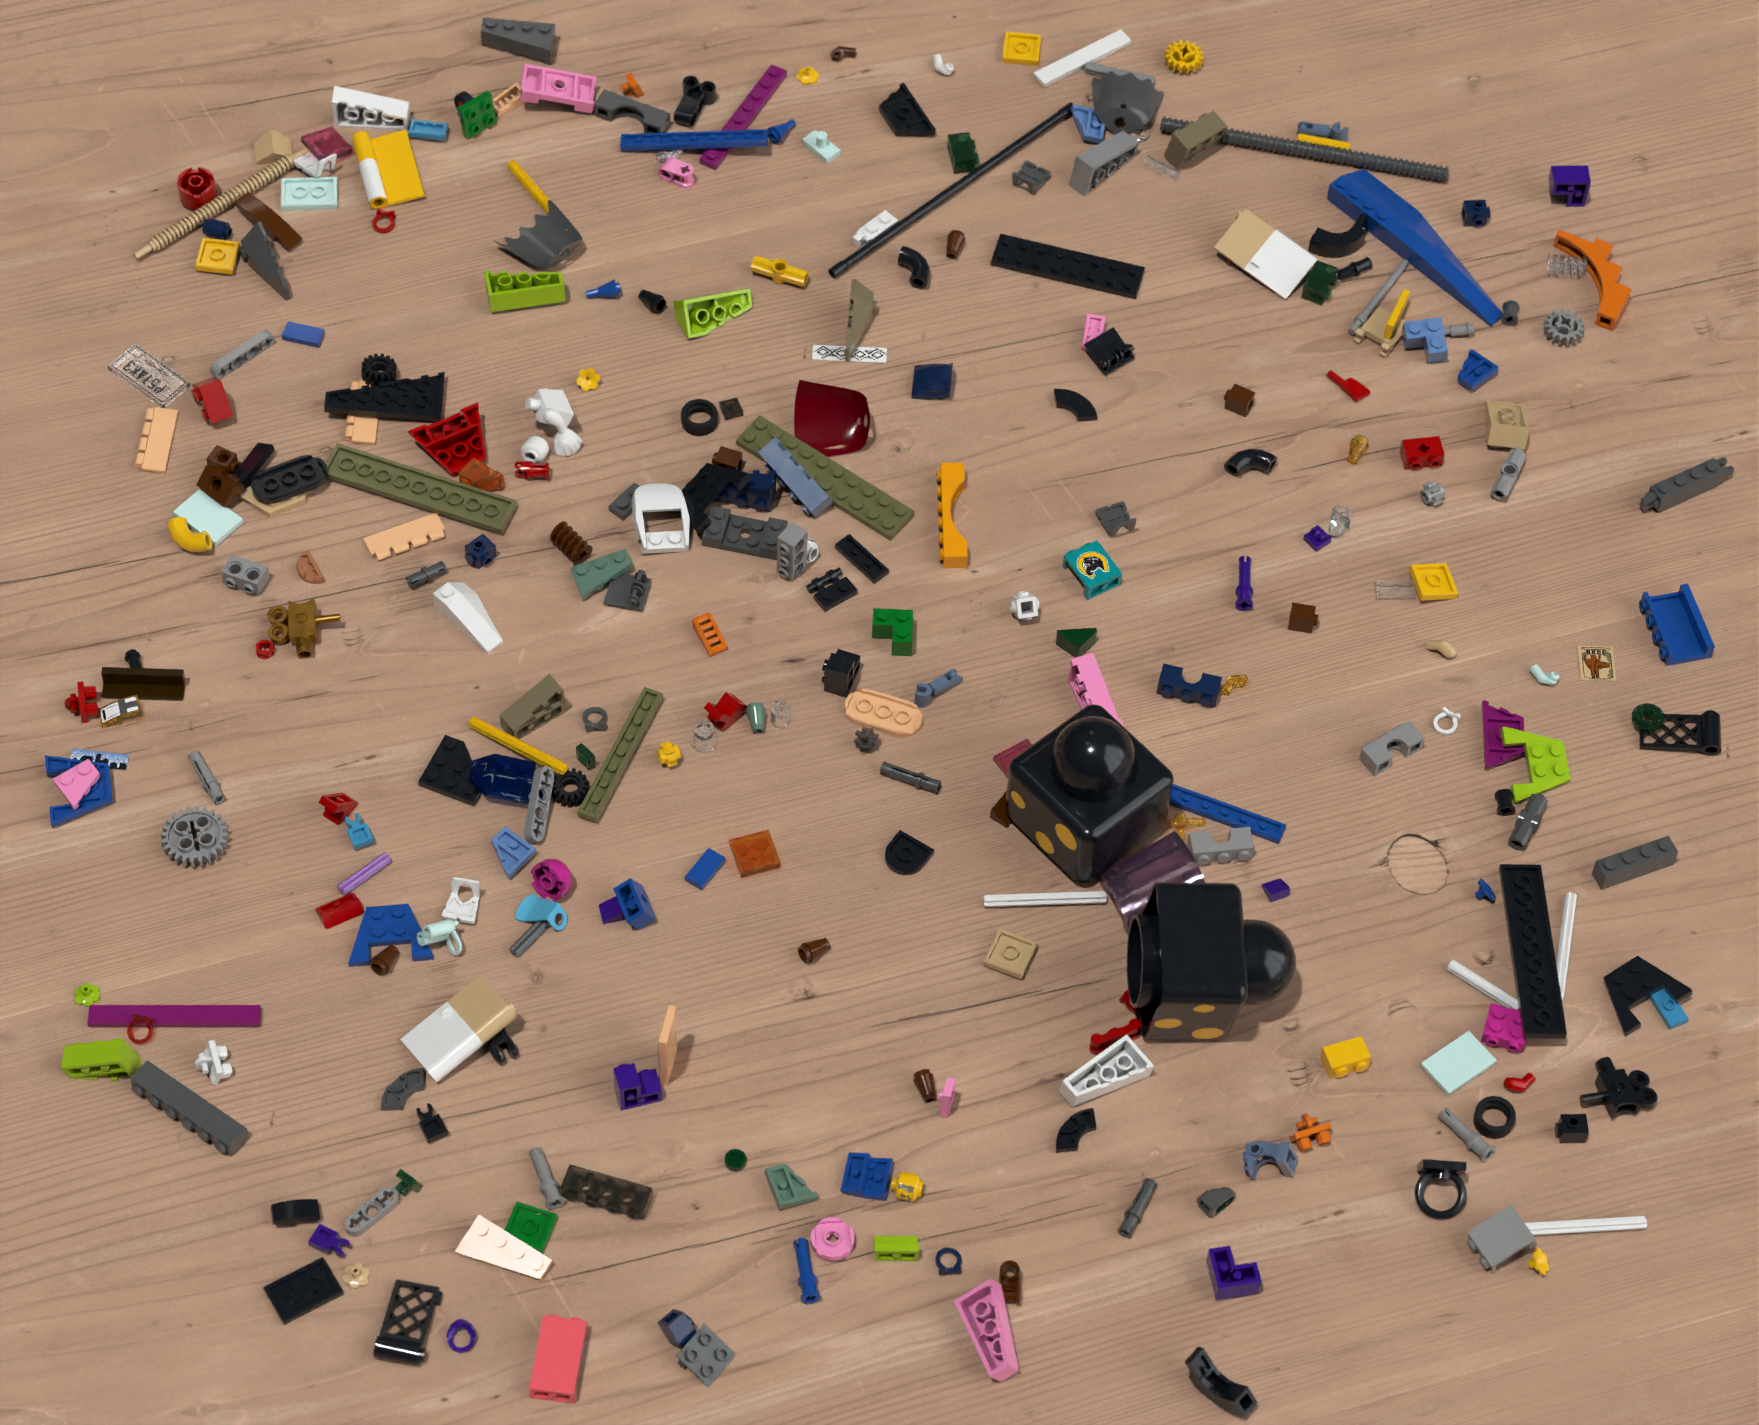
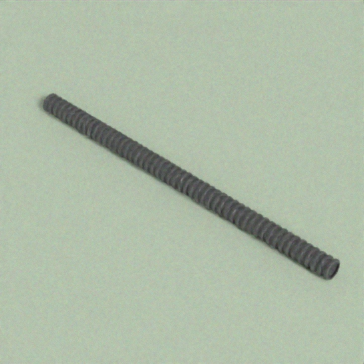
M1163 116L1160 132L1173 133L1177 129H1183L1189 122L1188 120L1184 122L1183 119L1178 121L1177 118L1173 120L1171 117L1167 119L1166 116ZM1228 127L1223 136L1217 140L1218 143L1222 141L1224 144L1225 142H1228V144L1234 143L1235 146L1236 144H1239V146L1245 145V147L1250 146L1252 149L1253 147H1256V149L1262 148L1263 151L1264 149H1267L1269 152L1270 150H1273V152L1279 151L1280 154L1281 152H1284L1286 155L1287 153H1290V155L1296 154L1295 156L1297 157L1298 155H1301V157L1307 156L1308 159L1313 157L1312 159L1314 160L1315 158H1318V160L1324 159L1325 162L1327 160L1331 163L1335 161L1336 164L1341 162L1342 165L1343 163H1346L1348 166L1352 164L1353 167L1358 165L1359 168L1360 166H1363L1365 169L1369 167L1370 170L1375 168L1376 171L1380 169L1381 172L1386 170L1387 173L1392 171L1393 174L1397 172L1398 175L1400 173H1403L1404 176L1409 174V177L1414 175L1415 178L1417 176H1420L1421 179L1426 177V180L1428 178H1431L1432 181L1437 179L1438 182L1442 180L1443 183L1447 181L1449 171L1448 166L1445 168L1442 165L1437 167L1436 164L1431 166V163L1426 165L1425 162L1420 164L1419 161L1415 163L1414 160L1409 162L1408 159L1403 161L1402 158L1398 160L1397 157L1394 159L1391 156L1386 158L1385 155L1381 157L1380 154L1377 156L1374 153L1369 155V152L1364 154L1363 151L1358 153L1357 150L1353 152L1352 149H1349V151L1346 148L1341 150L1340 147L1336 149L1335 146H1332V148L1329 145L1324 147L1323 144L1321 146L1318 143L1313 145L1312 142L1308 144L1304 141L1302 143L1301 140L1296 142L1295 139L1291 141L1290 138H1287L1285 140L1284 137L1279 139L1278 136L1274 138L1273 135H1270L1268 137L1267 134L1263 136L1259 133L1257 135L1256 132L1251 134L1250 131L1246 133L1242 130L1240 132L1239 129L1234 131L1233 128L1229 130Z

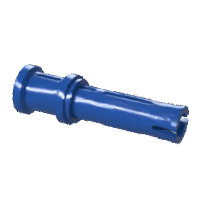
M798 1238V1243L797 1240H794L793 1244L800 1275L798 1285L802 1291L801 1302L812 1304L820 1300V1293L817 1292L816 1287L817 1277L812 1272L807 1239Z

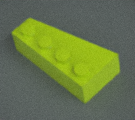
M484 270L485 288L491 312L566 302L562 272H536V274H529L526 271H519V274H508V271H500V274H495Z

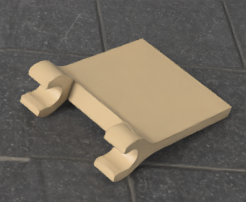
M1379 307L1365 324L1355 331L1356 336L1353 341L1360 344L1365 336L1381 344V348H1383L1379 355L1386 358L1394 345L1401 339L1403 322L1407 321L1400 318L1391 339L1384 338V332L1392 313Z

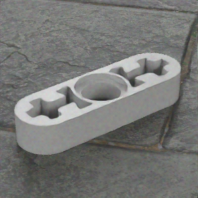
M392 1187L383 1188L348 1216L345 1220L347 1234L352 1237L362 1235L392 1211L399 1203L398 1192ZM385 1196H388V1197H391V1196H392L393 1200H392V1201H390V1200H386V1201H385ZM369 1208H376L378 1213L375 1216H368L366 1211ZM359 1223V1228H356L355 1226L351 1227V1224Z

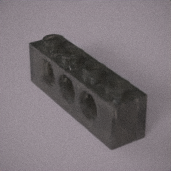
M569 1164L561 1185V1196L568 1201H579L589 1207H600L610 1213H621L635 1220H645L653 1198L651 1187ZM584 1186L590 1187L587 1190L581 1189ZM608 1192L610 1195L604 1196L602 1193ZM629 1198L631 1201L625 1202L623 1199Z

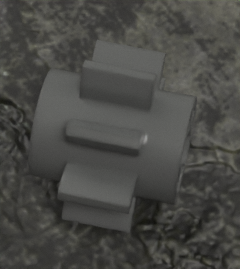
M863 725L861 732L856 730L855 735L859 738H856L854 743H858L860 746L859 750L864 748L870 752L871 746L877 747L878 742L874 739H877L879 734L874 733V727L868 729ZM866 736L870 737L867 741L863 740Z

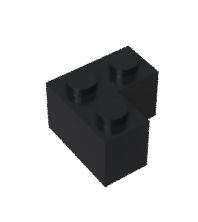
M840 649L837 650L836 654L831 653L829 660L825 659L822 671H825L822 677L824 691L846 698L859 671L861 656Z

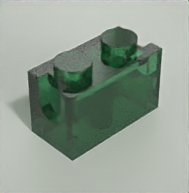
M970 132L948 134L947 149L953 173H969L976 169L975 164H979L978 153L974 152L975 141L971 139Z
M1317 260L1303 286L1301 298L1322 306L1325 299L1329 300L1332 286L1335 287L1337 285L1339 276L1336 275L1338 268Z

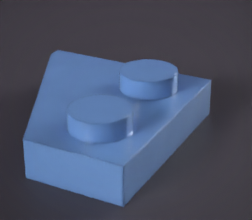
M506 826L491 839L492 846L509 879L536 854V848Z

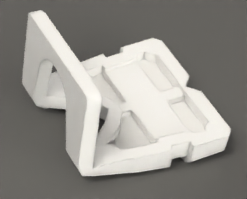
M313 150L305 154V156L294 159V165L308 175L317 178L321 175L323 169L328 171L334 169L337 154L334 153L323 158Z
M453 877L451 880L452 893L446 903V909L443 910L442 919L459 920L462 923L475 924L480 898V884L475 880ZM461 884H468L472 889L473 897L463 903L458 897V890Z

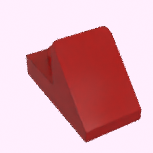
M343 792L323 795L319 801L325 807L323 816L336 825H339L358 805L357 801Z

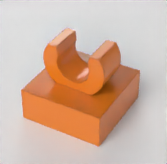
M630 72L625 75L628 82L623 83L620 87L626 97L631 96L634 92L638 98L644 93L632 73Z

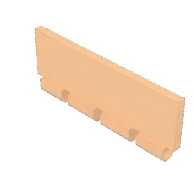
M359 380V382L353 381L351 383V390L360 389L361 386L367 384L363 380ZM347 414L344 439L352 441V443L375 445L378 417Z
M159 407L147 409L141 433L142 438H140L134 465L136 468H141L142 471L165 474L178 410Z
M433 513L365 537L363 541L371 556H376L379 561L391 557L390 550L396 555L410 550L408 545L410 543L412 548L427 544V537H429L431 542L444 538L443 532L445 527L437 513Z

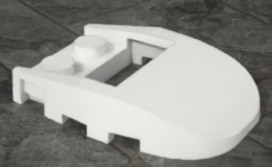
M666 483L639 486L632 497L631 520L636 530L637 540H641L642 543L641 553L688 551L690 517L682 491L677 486ZM681 511L683 531L645 533L643 512Z

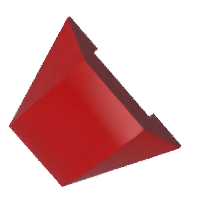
M478 402L461 409L460 413L428 426L424 424L408 431L451 475L486 461Z

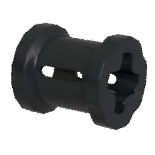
M1501 789L1495 792L1494 796L1498 802L1497 813L1501 816L1513 814L1515 812V806L1512 804L1513 792L1510 789Z

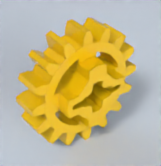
M1182 40L1179 43L1173 41V44L1168 45L1165 50L1164 61L1167 63V67H1173V72L1179 70V74L1182 71L1188 74L1190 70L1195 72L1196 68L1200 69L1201 64H1203L1204 52L1201 51L1200 46L1195 47V42L1190 44L1189 40L1186 43H1183Z

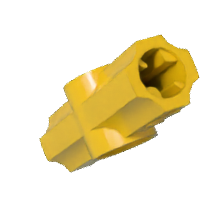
M756 255L752 260L751 271L769 276L775 283L782 284L788 282L801 287H805L809 271L789 266L788 262L784 259L773 261Z

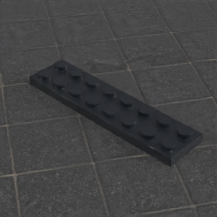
M1000 234L990 265L1135 300L1145 267L1005 234Z

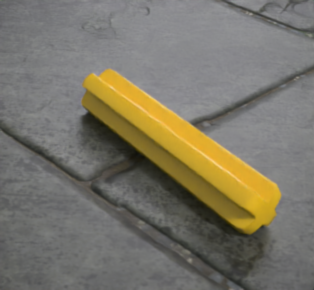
M1301 133L1297 136V142L1298 140H1301L1302 143L1306 141L1308 144L1312 142L1313 145L1318 143L1319 146L1321 144L1324 147L1329 145L1330 148L1335 146L1336 149L1338 147L1341 150L1346 148L1347 151L1351 147L1349 142Z

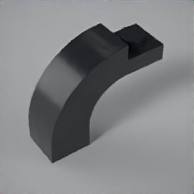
M1360 214L1352 228L1343 233H1332L1318 227L1310 239L1308 252L1326 258H1341L1355 253L1364 244L1368 225H1366L1367 217Z
M1197 1347L1186 1359L1185 1364L1191 1372L1189 1375L1190 1380L1204 1396L1224 1411L1245 1418L1258 1403L1248 1386L1229 1380L1216 1368L1204 1348Z

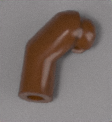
M838 46L830 55L835 61H839L845 56L855 57L856 48Z

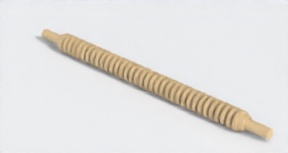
M305 147L293 155H284L279 160L260 170V172L250 176L240 184L213 199V201L206 203L201 208L193 211V213L149 239L147 245L134 252L133 256L135 259H139L150 251L154 252L163 249L168 244L203 224L205 220L211 219L234 205V202L247 192H255L278 176L286 173V171L294 168V159L309 153L308 148Z

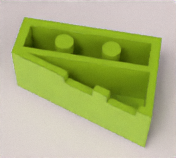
M124 1039L97 1040L91 1043H75L64 1046L61 1069L70 1079L97 1080L98 1076L111 1077V1081H118V1077L131 1078L141 1067L142 1059Z

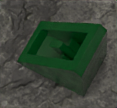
M1097 628L1057 630L1056 645L1075 658L1082 656L1096 642Z

